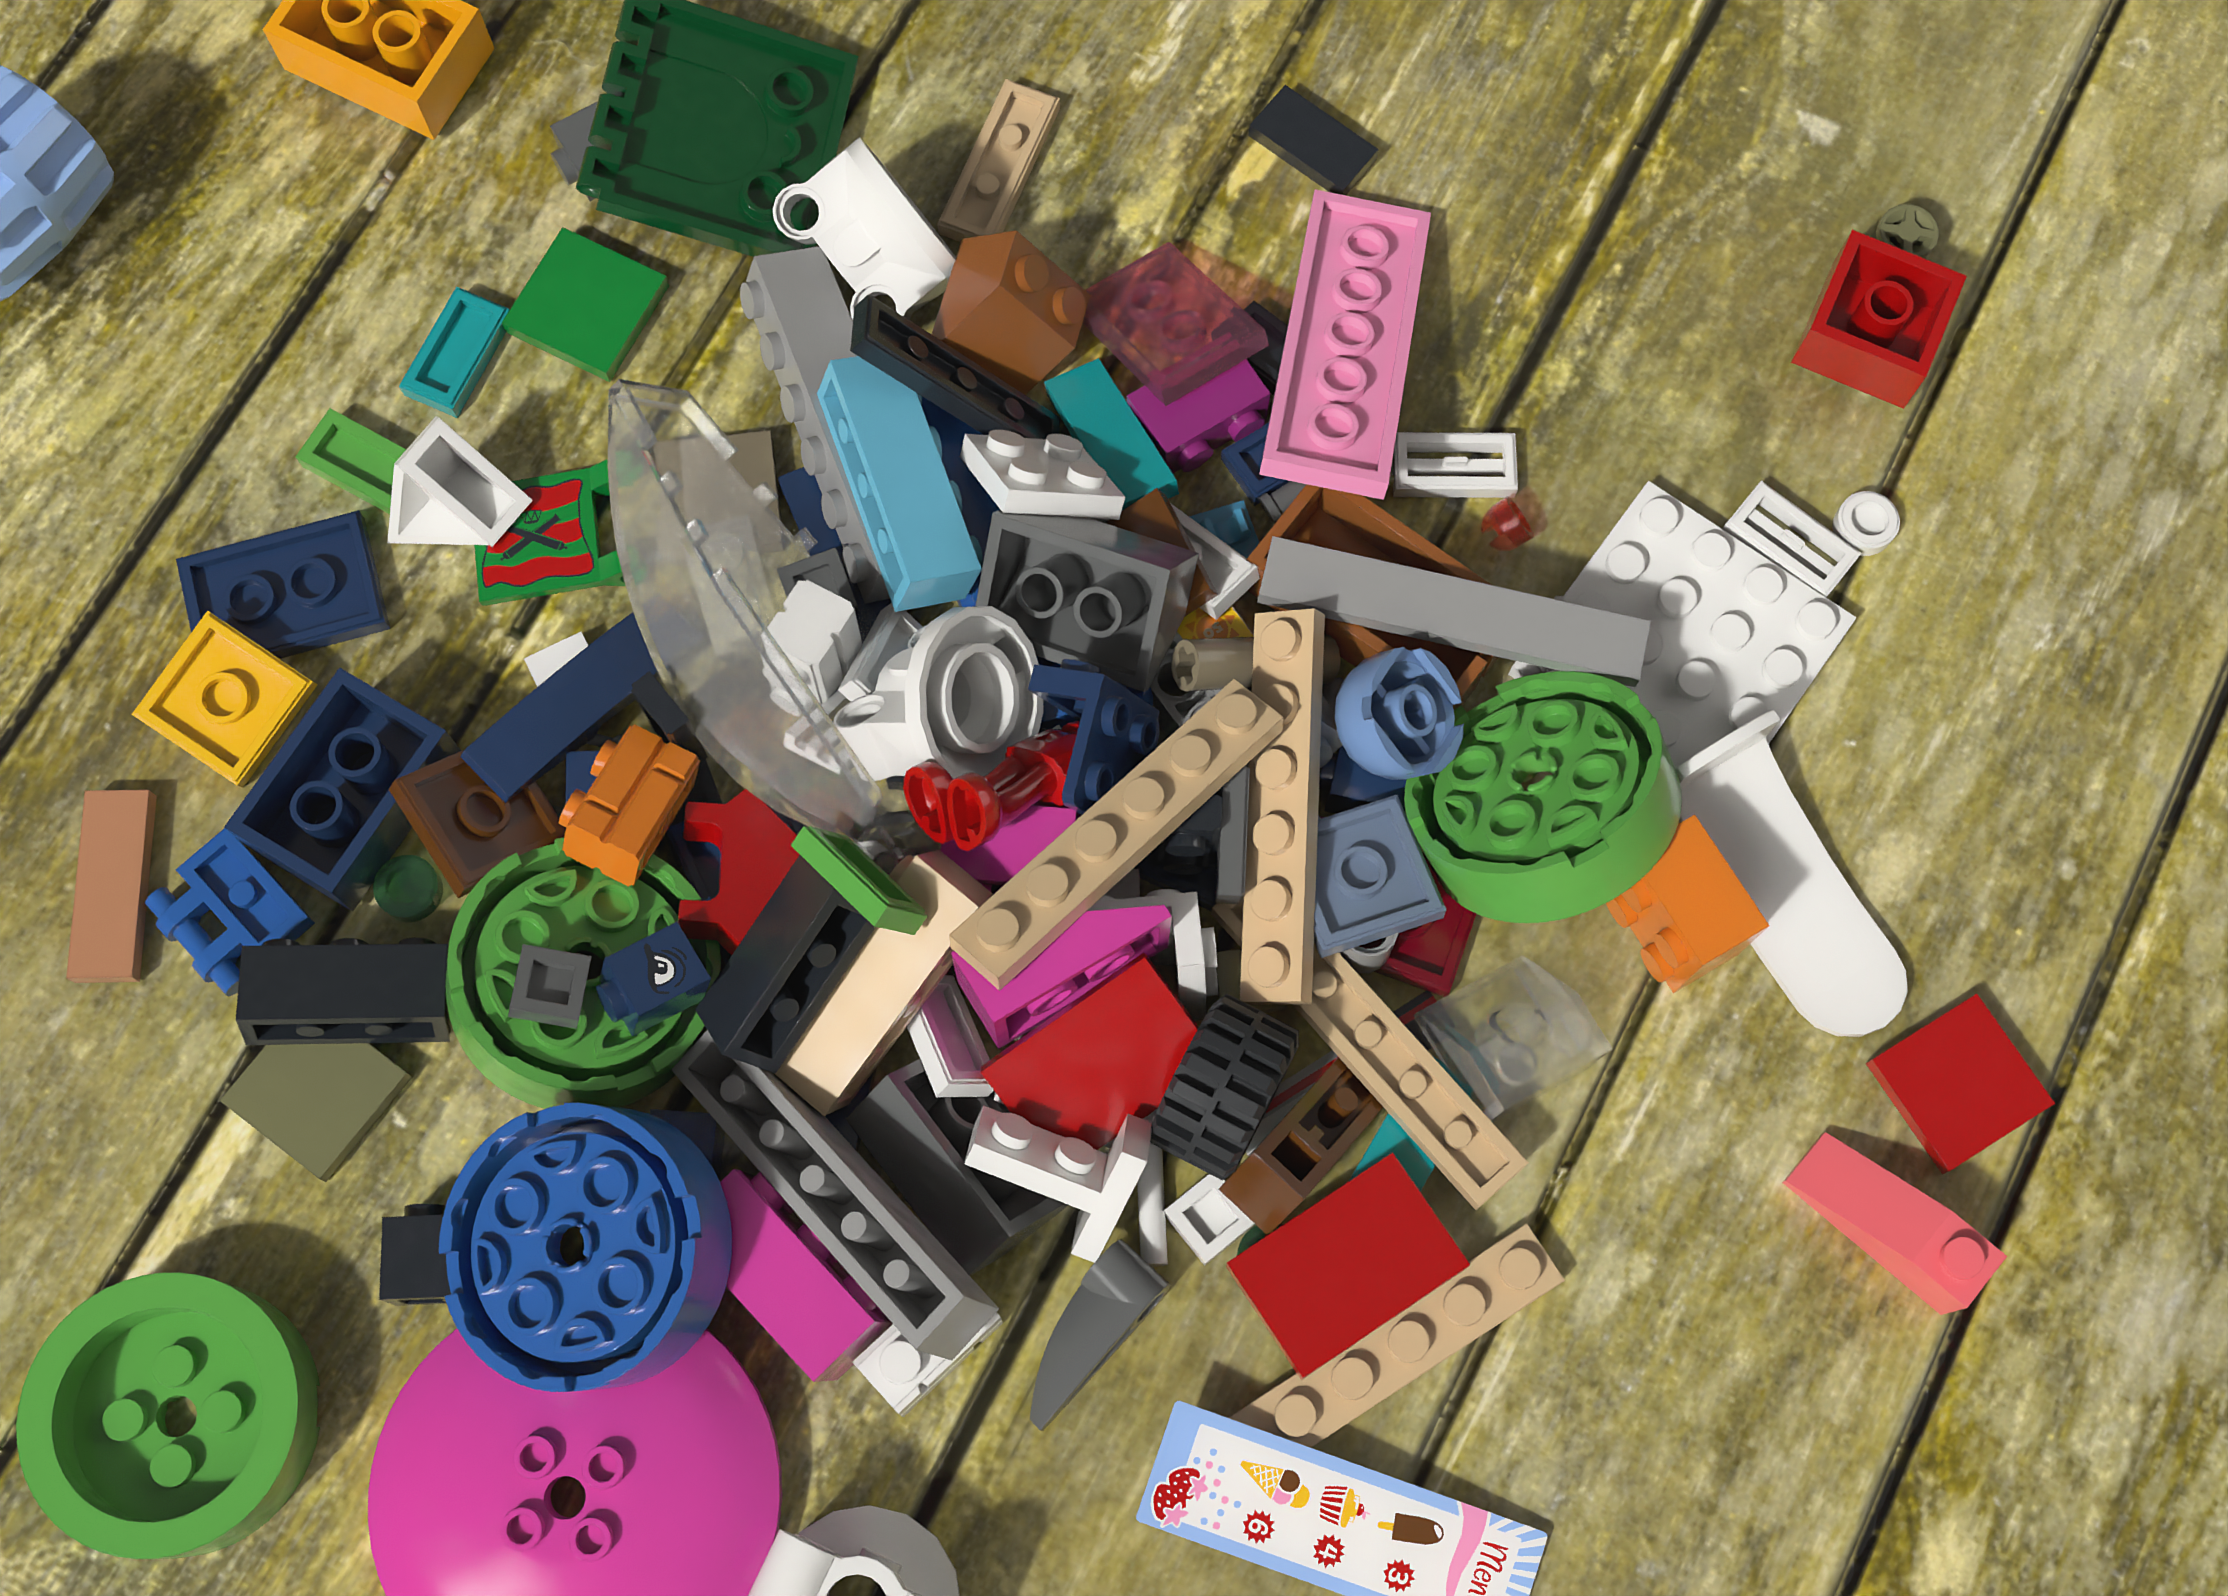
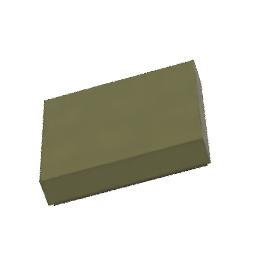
M369 1043L266 1045L219 1101L313 1175L327 1182L411 1080L412 1076Z

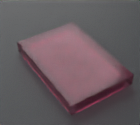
M1170 242L1163 244L1085 289L1091 296L1083 324L1165 406L1269 346L1265 329Z

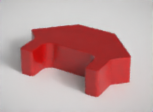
M749 788L744 789L726 804L688 802L685 808L683 838L687 841L710 842L720 850L719 893L715 898L708 901L681 900L679 903L678 924L687 939L717 940L731 956L800 855L791 846L797 834Z

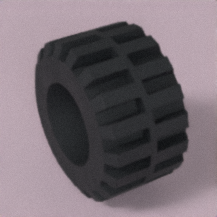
M1229 994L1217 1000L1211 1006L1199 1026L1159 1104L1151 1123L1150 1143L1222 1181L1235 1172L1299 1047V1030Z

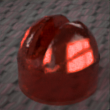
M1509 496L1491 506L1481 521L1482 534L1495 529L1499 535L1489 543L1490 547L1498 551H1511L1534 538L1529 522Z

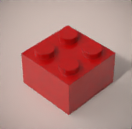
M1852 229L1829 270L1791 363L1904 409L1927 377L1967 275Z

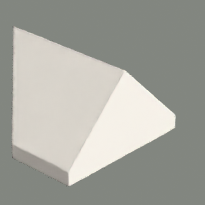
M436 416L394 463L387 543L490 545L493 547L533 500Z

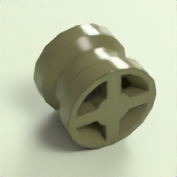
M1912 204L1895 206L1885 213L1871 237L1895 246L1892 241L1896 238L1902 250L1926 259L1937 244L1939 230L1937 222L1925 209Z

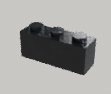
M801 855L798 856L695 1009L722 1055L775 1074L876 928Z
M412 937L403 939L397 944H369L364 940L356 938H341L332 941L330 945H301L289 939H271L263 942L260 946H242L236 1022L245 1045L450 1042L451 1021L446 1003L448 944H437L427 938Z

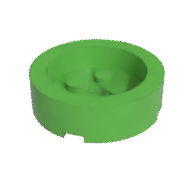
M1556 671L1528 675L1495 686L1499 695L1479 704L1468 712L1465 711L1462 705L1454 710V726L1464 724L1463 739L1455 758L1441 772L1406 780L1404 801L1408 821L1439 884L1457 903L1478 915L1510 923H1542L1569 918L1593 910L1613 900L1640 881L1662 857L1676 832L1681 814L1682 790L1656 718L1640 703L1638 695L1634 691L1604 676L1575 671ZM1539 772L1552 774L1546 775L1537 783L1530 784L1527 788L1528 791H1525L1521 785L1522 782L1534 778Z
M558 838L554 840V844L533 849L519 856L516 852L493 867L468 894L458 912L449 940L446 972V1003L454 1033L470 1061L488 1080L509 1095L543 1109L564 1105V1103H585L619 1108L647 1097L675 1076L671 1069L700 1039L706 1028L695 1010L699 1003L632 1037L622 1019L618 1022H613L604 1010L596 987L601 984L599 981L600 976L586 981L577 1029L508 1017L522 945L526 944L570 953L588 951L599 956L602 962H604V958L678 922L679 903L681 900H701V897L677 870L654 854L634 886L628 887L602 874L599 868L595 867L592 869L566 856L562 850L564 838ZM688 939L711 977L708 991L721 972L719 942L717 940Z
M179 1272L142 1275L124 1280L107 1287L76 1307L58 1324L38 1351L25 1379L17 1413V1448L24 1478L34 1499L48 1518L69 1537L98 1552L131 1559H177L219 1551L241 1541L267 1523L284 1506L303 1479L312 1460L320 1427H316L318 1413L317 1386H320L317 1368L304 1338L294 1324L274 1305L255 1293L215 1279ZM187 1397L196 1407V1422L192 1429L183 1436L175 1437L169 1435L165 1424V1416L169 1408L167 1404Z

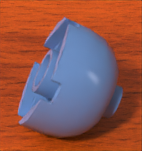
M1405 647L1395 648L1377 653L1363 660L1345 678L1336 697L1335 722L1339 739L1348 756L1362 769L1374 775L1390 780H1400L1441 772L1455 758L1463 739L1464 724L1454 726L1455 715L1452 706L1462 703L1459 689L1448 668L1430 651L1421 648L1412 651L1405 649Z

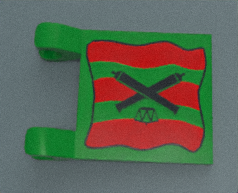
M613 457L590 468L511 481L533 501L493 547L490 545H474L478 595L482 606L599 586H637L644 584L648 578L647 564L644 559H641L637 549H618L601 557L595 495L625 496L634 494L639 486L638 475L631 468L627 458Z

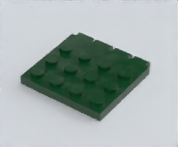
M624 0L615 32V37L619 41L612 44L602 82V89L606 93L599 95L588 136V141L594 146H589L585 149L576 183L577 191L597 198L596 210L752 257L816 247V244L797 242L780 231L774 221L773 206L776 197L784 188L792 184L807 182L836 157L859 56L687 0ZM811 198L801 199L796 202L790 213L793 227L798 231L808 230L813 227L819 217V207L816 201Z

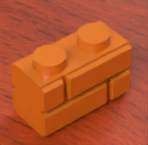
M635 724L628 727L618 744L608 739L597 754L590 774L597 778L587 793L579 789L572 793L559 818V824L566 827L562 847L565 855L592 869L595 867L599 868L602 874L628 887L634 886L694 787L700 765L697 755L671 742L666 744L661 737Z

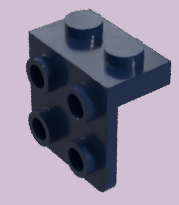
M1063 659L1060 668L1034 664L1028 690L1080 721L1062 791V801L1065 806L1083 815L1154 751L1159 739L1158 716L1160 711L1130 692L1127 686L1115 682L1105 674H1100V668L1092 664L1072 659Z

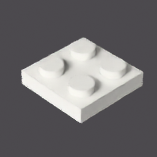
M992 430L989 432V435L965 434L960 458L1003 513L1120 519L1125 496L1106 475V471L1098 466L1077 439L1062 434H1050L1046 437V440L1023 438L1019 434L1007 430Z

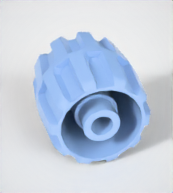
M1 65L0 301H3L14 294L68 245L111 189L114 181V171L110 167L103 150L74 116L37 85Z

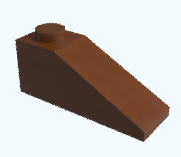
M1338 1057L1218 1190L1266 1235H1269L1309 1195L1381 1111L1383 1106Z

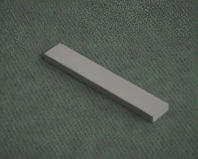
M1272 536L1257 603L1288 610L1315 608L1325 614V618L1554 670L1600 675L1634 688L1640 681L1651 621L1274 536Z

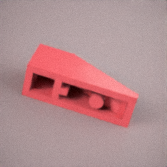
M1826 1132L1820 1135L1782 1182L1940 1315L1968 1308L2007 1257V1255L1952 1210Z

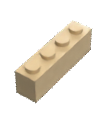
M940 850L919 854L915 857L908 855L898 863L889 875L925 910L924 913L927 915V918L917 933L910 935L876 927L775 1074L823 1116L850 1104L952 966L951 952L954 950L950 947L949 934L994 895Z

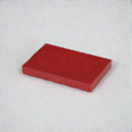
M1143 952L981 1066L980 1073L1010 1113L1017 1114L1025 1118L1030 1124L1065 1138L1073 1137L1083 1140L1093 1149L1099 1150L1116 1138L1127 1114L1143 1119L1158 1109L1169 1083L1199 1026Z
M1393 1152L1226 1263V1268L1301 1381L1470 1266L1468 1260Z

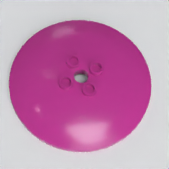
M706 1328L699 1340L684 1356L653 1377L623 1387L573 1392L536 1390L503 1377L482 1361L466 1343L459 1330L455 1329L427 1355L405 1383L389 1411L378 1439L371 1466L368 1489V1527L371 1550L379 1580L386 1596H748L776 1538L780 1525L782 1468L778 1443L770 1415L753 1380L732 1351L708 1328ZM564 1476L577 1479L585 1489L586 1500L584 1507L573 1518L561 1516L554 1510L551 1504V1490L554 1484Z

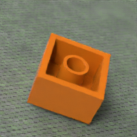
M1695 814L1678 824L1669 846L1654 867L1635 885L1606 903L1616 922L1623 928L1630 927L1643 946L1640 954L1649 973L1660 983L1666 981L1673 994L1738 956L1770 926Z

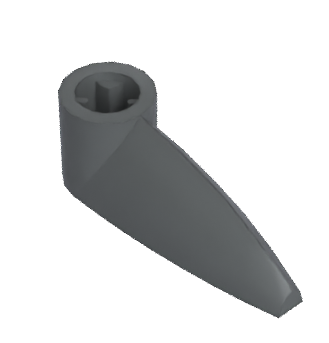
M1122 1239L1113 1243L1085 1274L1080 1287L1062 1313L1047 1343L1036 1377L1030 1411V1420L1040 1431H1044L1151 1313L1171 1287V1284Z

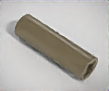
M1324 634L1323 684H1328L1337 677L1340 668V653L1336 641L1330 635ZM1254 637L1184 639L1178 642L1172 655V672L1176 684L1184 691L1222 690L1235 679L1245 688H1252Z

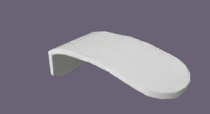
M1771 710L1718 740L1676 768L1682 790V807L1679 823L1694 814L1696 815L1770 925L1751 945L1796 1010L1818 1029L1835 1036L1861 1037L1884 1028L1901 1011L1908 992L1906 969L1894 947L1861 904L1829 856L1780 771L1766 739V736L1781 720L1776 712Z

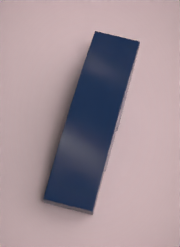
M657 594L558 669L470 744L460 757L507 803L565 760L566 752H575L593 739L605 722L634 702L636 699L631 692L633 689L631 684L649 671L657 678L694 651L702 637Z

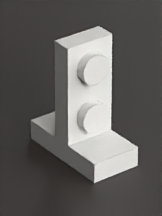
M983 1105L973 1127L964 1164L1080 1209L1077 1216L1071 1254L1095 1263L1148 1162L1152 1133L1151 1122L1127 1114L1108 1154L1093 1149L1083 1140L1073 1137L1065 1138L1034 1126L1017 1114L1001 1113Z

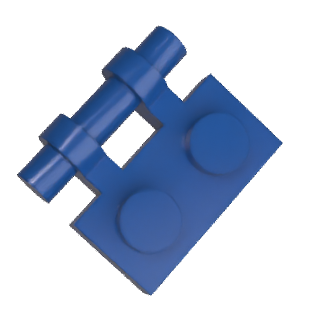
M225 828L175 869L189 884L191 889L177 900L167 887H161L152 892L145 901L148 908L158 918L155 925L169 941L178 940L193 957V969L205 982L210 983L214 981L226 996H233L238 993L240 970L235 963L241 955L242 946H260L263 942L271 939L295 941L315 924L246 845ZM210 909L228 928L215 940L199 925L201 917Z

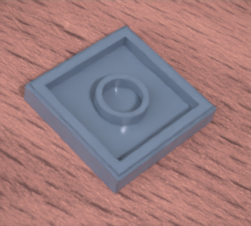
M1398 795L1318 820L1314 943L1320 958L1444 918L1446 907Z

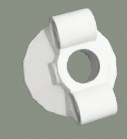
M861 137L857 138L807 182L792 184L784 188L775 199L773 217L778 229L797 242L818 244L840 274L855 290L856 293L850 305L852 320L854 306L867 295L871 297L882 294L889 295L896 304V312L910 320L911 315L916 310L946 290L954 262L956 261L955 255ZM801 199H814L819 207L817 222L808 230H796L790 219L792 207Z
M993 606L953 607L928 625L920 628L909 639L908 649L897 653L887 661L879 673L875 691L872 694H867L851 701L840 709L834 717L833 724L864 780L878 781L891 776H905L907 770L922 762L938 763L950 773L953 779L970 772L978 773L982 776L991 772L1005 760L1007 747L1039 733L1043 716V699L1028 690L1034 664L1039 665L1033 644L1015 619Z
M869 1505L833 1511L800 1531L799 1534H792L779 1529L748 1596H829L830 1590L837 1581L845 1576L856 1574L872 1578L881 1586L886 1596H960L956 1569L935 1535L907 1514Z

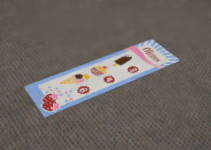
M1182 1401L1174 1403L1136 1515L1137 1521L1345 1596H1529L1547 1541V1534L1544 1531Z

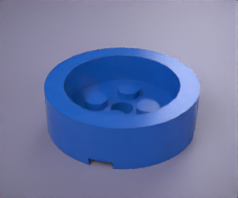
M564 1103V1105L553 1106L535 1113L526 1112L510 1120L491 1134L472 1154L453 1185L445 1207L439 1236V1254H446L447 1276L451 1295L444 1297L457 1329L475 1354L490 1368L517 1384L542 1391L573 1392L623 1387L644 1381L673 1365L691 1349L709 1326L721 1302L729 1276L732 1257L731 1219L721 1183L707 1158L691 1139L676 1127L651 1114L633 1109L585 1103ZM576 1226L581 1228L580 1233L584 1239L583 1255L586 1258L570 1266L562 1258L560 1241L563 1234L569 1228Z

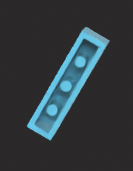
M859 356L830 360L817 396L894 611L899 612L965 599L982 570V551L976 537L969 536L961 514L962 498L959 488L954 481H949L941 460V440L937 430L933 426L929 427L921 406L922 396Z

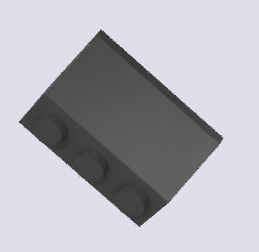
M1001 510L992 513L975 607L993 606L1015 619L1033 644L1036 656L1061 664L1063 659L1086 662L1100 668V674H1105L1115 682L1145 692L1150 688L1186 614L1199 553L1090 518L1003 513Z
M921 1059L886 1075L846 1120L931 1234L966 1273L971 1276L1007 1254L1069 1205L965 1165L973 1127L983 1105L1001 1113H1010V1111L1004 1104L994 1100L995 1091L988 1097H936Z

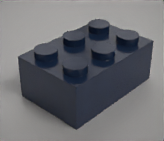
M339 667L224 828L254 852L349 910L354 911L412 829L410 822L389 791L392 783L397 778L461 752V749L446 730Z

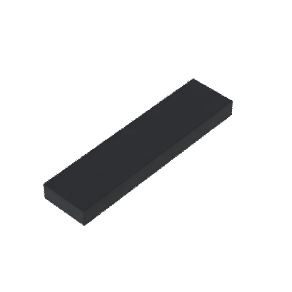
M867 295L854 306L850 351L983 435H989V432L992 430H1007L1019 434L1023 438L1046 440V437L1050 434H1060L1059 416L876 298Z

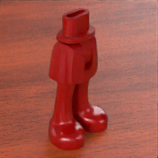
M1080 721L1070 722L1064 725L1061 730L1048 729L1007 747L1005 760L985 776L970 772L953 779L950 773L936 762H922L906 771L903 789L908 807L914 819L935 842L944 844L954 839L959 849L970 851L993 840L1001 828L1009 824L1037 801L1053 802L1058 806L1064 805L1062 791Z

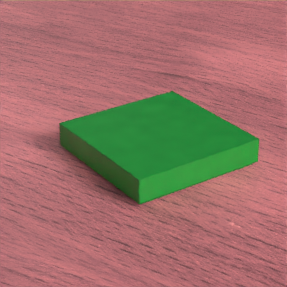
M562 227L502 321V326L507 334L611 382L670 285L666 275Z

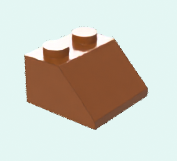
M1017 230L962 239L932 335L1026 395L1075 349L1091 295Z

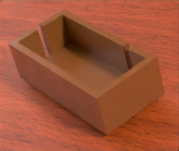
M1308 484L1305 485L1246 559V561L1255 564L1258 568L1260 579L1247 590L1257 598L1272 536L1491 585L1366 497ZM1268 605L1276 612L1289 611L1288 609ZM1325 618L1324 634L1330 635L1336 641L1340 657L1354 667L1377 653L1395 648L1405 647V649L1411 651L1421 648L1430 651L1448 668L1459 689L1462 703L1452 705L1453 710H1456L1461 705L1463 706L1477 687L1481 676L1484 678L1499 658L1497 656Z

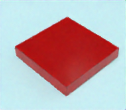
M1978 994L1973 995L1865 1063L1942 1175L1953 1170L2055 1104Z

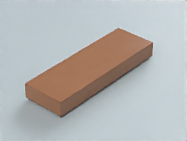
M150 790L85 791L66 978L74 983L140 982L147 909L145 901L148 898L157 796Z

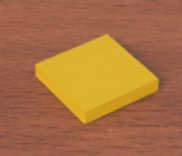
M207 611L132 715L235 785L243 788L318 684L213 613Z

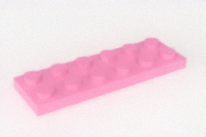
M1314 190L1259 475L1384 500L1392 466L1431 217L1430 212Z

